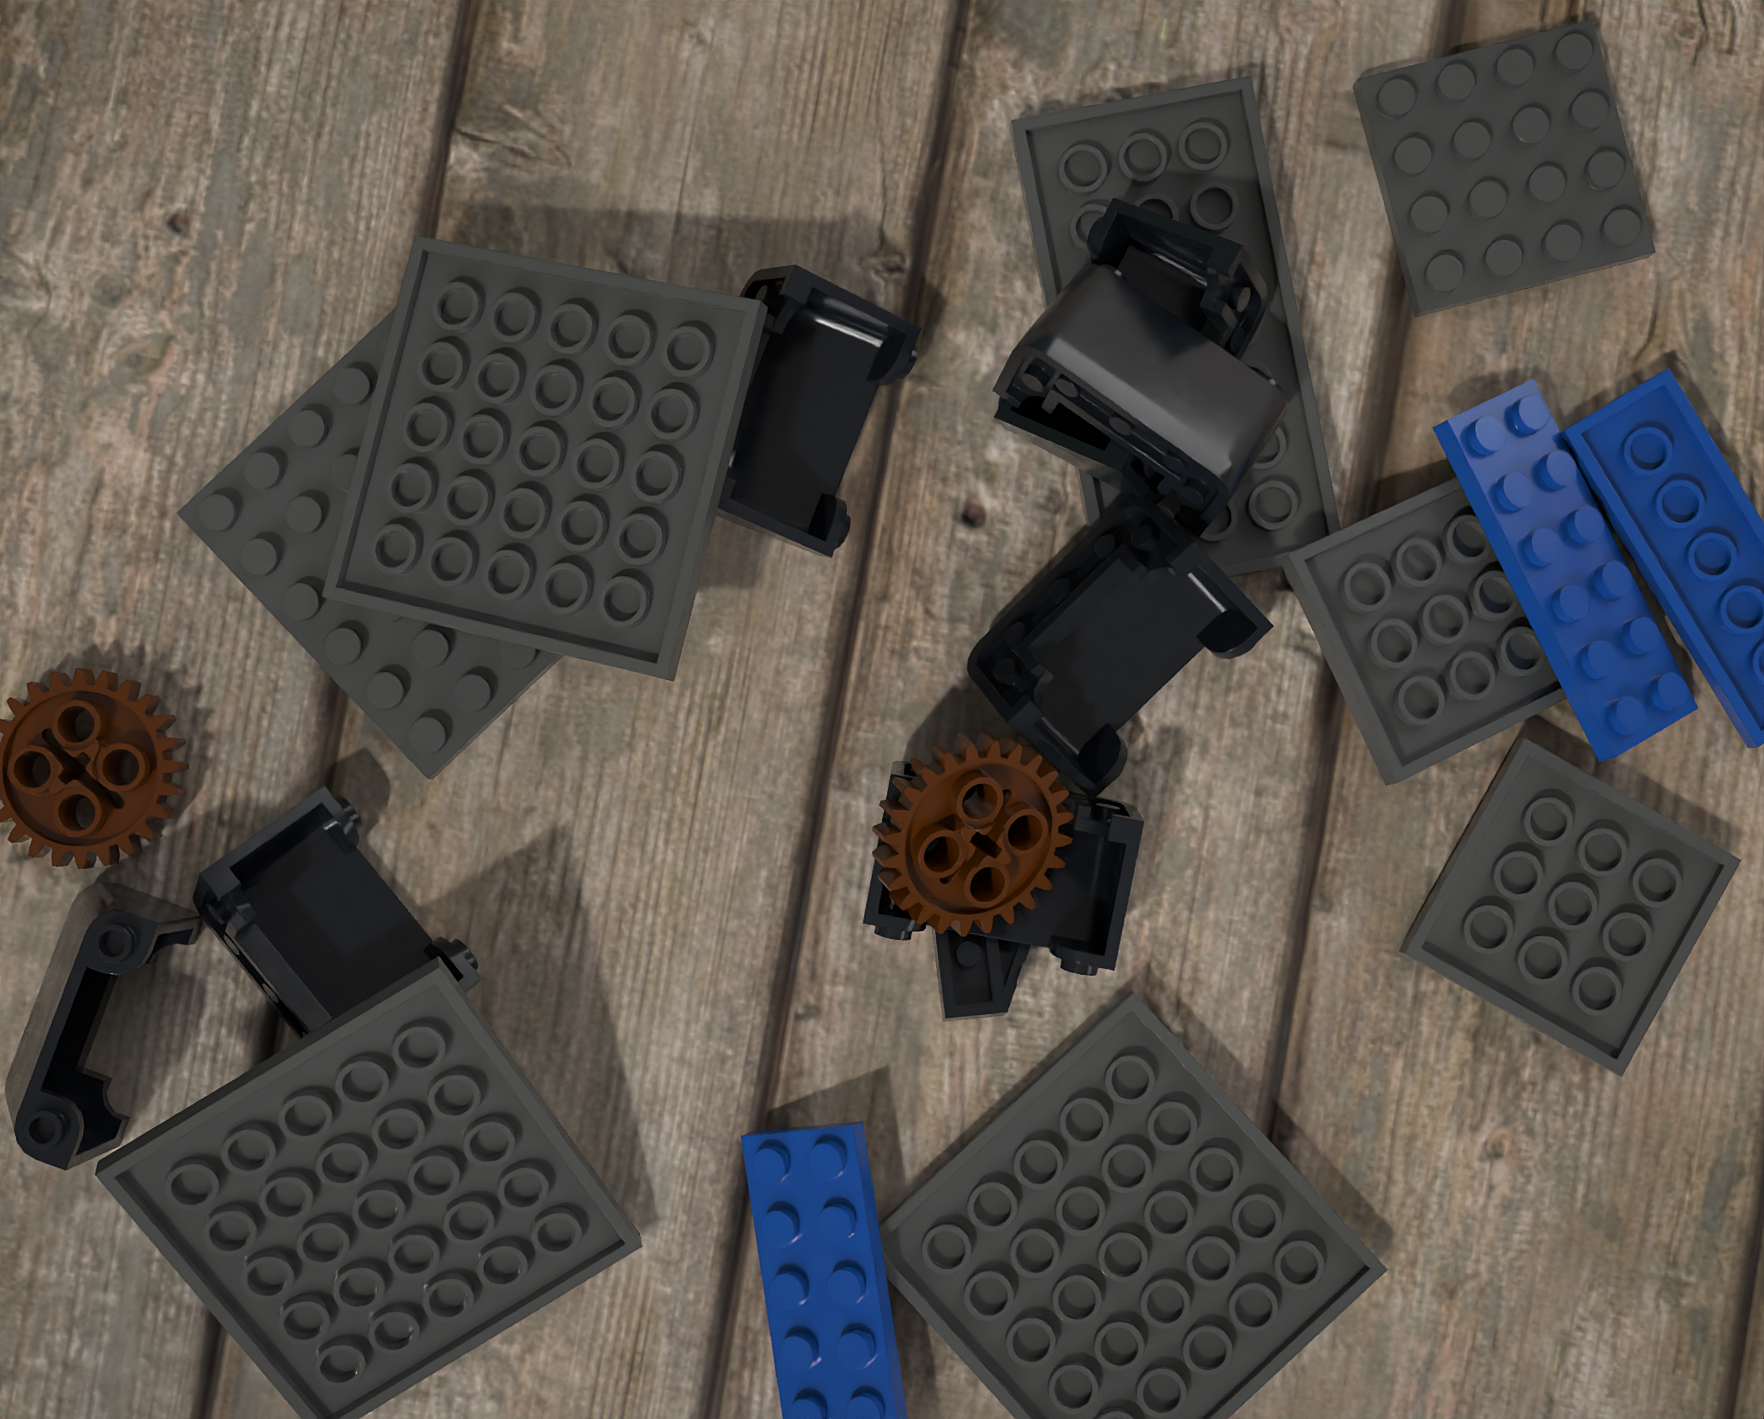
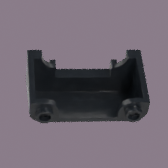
M1113 198L1104 216L1094 222L1088 235L1087 248L1091 252L1092 264H1107L1115 267L1124 274L1128 283L1240 361L1260 325L1268 302L1267 286L1245 247L1240 243ZM1000 396L998 410L994 418L1005 429L1129 496L1146 497L1154 504H1158L1165 497L1163 493L1156 489L1165 476L1063 404L1059 403L1053 413L1050 414L1041 408L1045 398L1029 396L1019 408H1016Z
M796 264L760 269L749 278L739 296L760 300L768 307L716 516L818 556L832 558L835 549L839 548L845 541L851 526V518L847 515L846 502L836 497L841 480L878 386L892 384L897 378L903 379L910 373L917 359L918 348L915 344L922 328Z
M1088 264L1078 271L1012 350L992 390L1016 408H1019L1029 396L1045 398L1041 408L1050 414L1061 403L1165 476L1156 489L1165 496L1169 494L1172 488L1179 496L1181 506L1173 519L1198 537L1229 503L1288 410L1283 390L1274 379L1250 369L1128 283L1127 278L1122 272L1107 264Z
M1132 497L1121 502L1107 514L979 640L968 658L967 671L970 678L1004 721L1094 800L1123 771L1127 761L1128 748L1117 731L1204 647L1220 659H1233L1249 652L1274 625L1195 541L1159 507L1146 497Z
M909 761L893 762L886 800L898 801L902 794L892 782L894 777L903 778L911 782L916 776ZM977 785L972 786L966 792L963 802L974 794ZM1068 791L1069 795L1061 804L1074 814V818L1058 827L1072 837L1073 840L1071 844L1055 848L1054 854L1066 864L1064 868H1047L1044 875L1053 885L1052 889L1049 891L1035 886L1030 893L1036 907L1031 910L1018 902L1013 906L1014 923L1009 924L997 914L993 916L991 933L986 934L974 921L968 933L1049 948L1053 956L1061 959V969L1075 974L1095 976L1098 973V968L1115 971L1144 820L1137 808L1128 803L1099 796L1092 800L1087 794ZM884 810L881 823L890 822L891 816ZM1021 817L1011 824L1008 832L1018 825ZM940 837L928 844L925 853L931 851L937 845ZM878 838L877 848L887 844ZM875 859L863 924L875 926L874 933L881 937L902 941L911 940L912 932L924 931L926 925H930L927 922H924L922 925L916 923L907 914L906 909L902 910L889 897L891 891L877 876L885 867ZM984 868L974 875L971 882L976 881L981 876ZM950 925L947 928L948 930H954Z
M325 786L318 789L199 873L192 897L196 910L209 929L299 1039H302L438 956L465 993L469 992L482 979L475 971L478 969V963L468 947L458 939L453 940L451 943L442 937L432 940L357 848L359 843L357 828L361 826L359 815L345 798L341 796L334 798Z
M111 882L87 886L77 894L70 907L6 1078L4 1089L16 1141L25 1154L35 1160L66 1171L120 1146L130 1117L120 1113L117 1114L109 1104L106 1090L109 1089L112 1078L84 1068L118 975L134 972L145 963H155L159 952L169 945L181 944L188 946L195 944L203 924V919L198 912L122 884Z

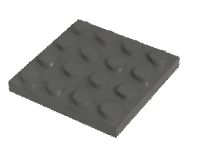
M1592 19L1360 78L1353 85L1355 99L1414 318L1649 258L1656 253Z
M1457 477L1279 559L1386 786L1399 783L1567 699Z
M1518 738L1399 952L1611 1073L1622 1077L1741 860L1527 738Z

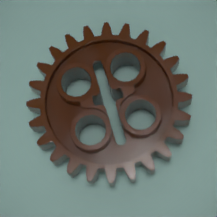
M76 668L73 682L66 673L56 671L50 673L51 690L43 683H27L30 702L10 697L7 703L15 717L12 720L0 719V732L4 734L0 742V800H2L4 805L0 809V823L12 821L16 823L7 840L10 843H22L32 838L28 852L29 857L41 858L52 850V866H68L74 857L78 869H91L95 866L97 855L104 866L119 864V848L128 856L143 853L138 835L149 840L160 839L163 835L154 820L156 818L176 819L178 815L172 807L165 803L167 797L186 795L187 792L185 788L172 782L173 774L189 769L188 763L172 760L171 753L184 746L186 740L183 738L167 737L165 731L177 720L175 715H153L159 706L161 698L158 695L148 694L137 700L141 687L140 682L127 679L118 687L117 673L103 670L95 682L92 670ZM87 709L92 714L95 725L90 737L82 741L76 734L75 723L79 714ZM47 730H52L54 737L64 747L63 749L55 747L46 738ZM130 751L138 760L139 770L136 778L127 784L121 778L118 767L123 755ZM43 754L50 762L51 771L47 781L39 785L33 778L32 768L37 757ZM73 757L91 759L86 766V770L95 780H81L79 778L85 769ZM107 788L111 791H116L124 799L125 803L121 809L117 807L116 801L106 790ZM85 796L92 801L95 808L94 820L87 828L81 826L76 817V807Z
M981 731L976 745L963 734H957L954 742V752L949 753L937 742L932 744L934 762L928 766L913 757L910 763L916 776L911 782L898 777H894L892 780L894 786L902 793L898 801H880L879 806L891 816L890 822L874 825L872 829L883 842L887 843L873 850L872 856L885 867L877 876L891 891L889 897L902 910L906 909L907 914L916 923L922 925L924 922H927L940 934H943L950 925L961 937H966L973 921L986 934L991 933L994 915L999 914L1005 921L1012 924L1014 923L1013 906L1018 902L1031 910L1034 909L1036 906L1030 892L1035 886L1049 891L1052 889L1053 885L1044 875L1047 868H1064L1066 864L1054 854L1055 848L1071 844L1073 840L1072 837L1058 827L1074 818V814L1061 804L1069 795V792L1055 781L1059 774L1058 771L1042 760L1043 756L1028 745L1022 747L1021 744L1008 735H1005L999 742L988 732ZM977 785L974 794L963 802L966 792L972 786ZM1021 817L1018 825L1008 832L1011 824ZM940 837L937 845L931 851L925 853L928 844ZM984 868L981 876L976 881L971 882L974 875Z

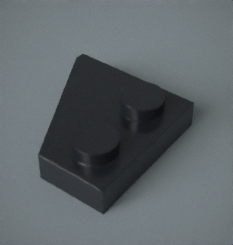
M932 928L943 1022L1004 1016L1008 1012L1022 965L1026 961L1031 945L970 933L966 937H961L956 931L948 929L943 934H940Z

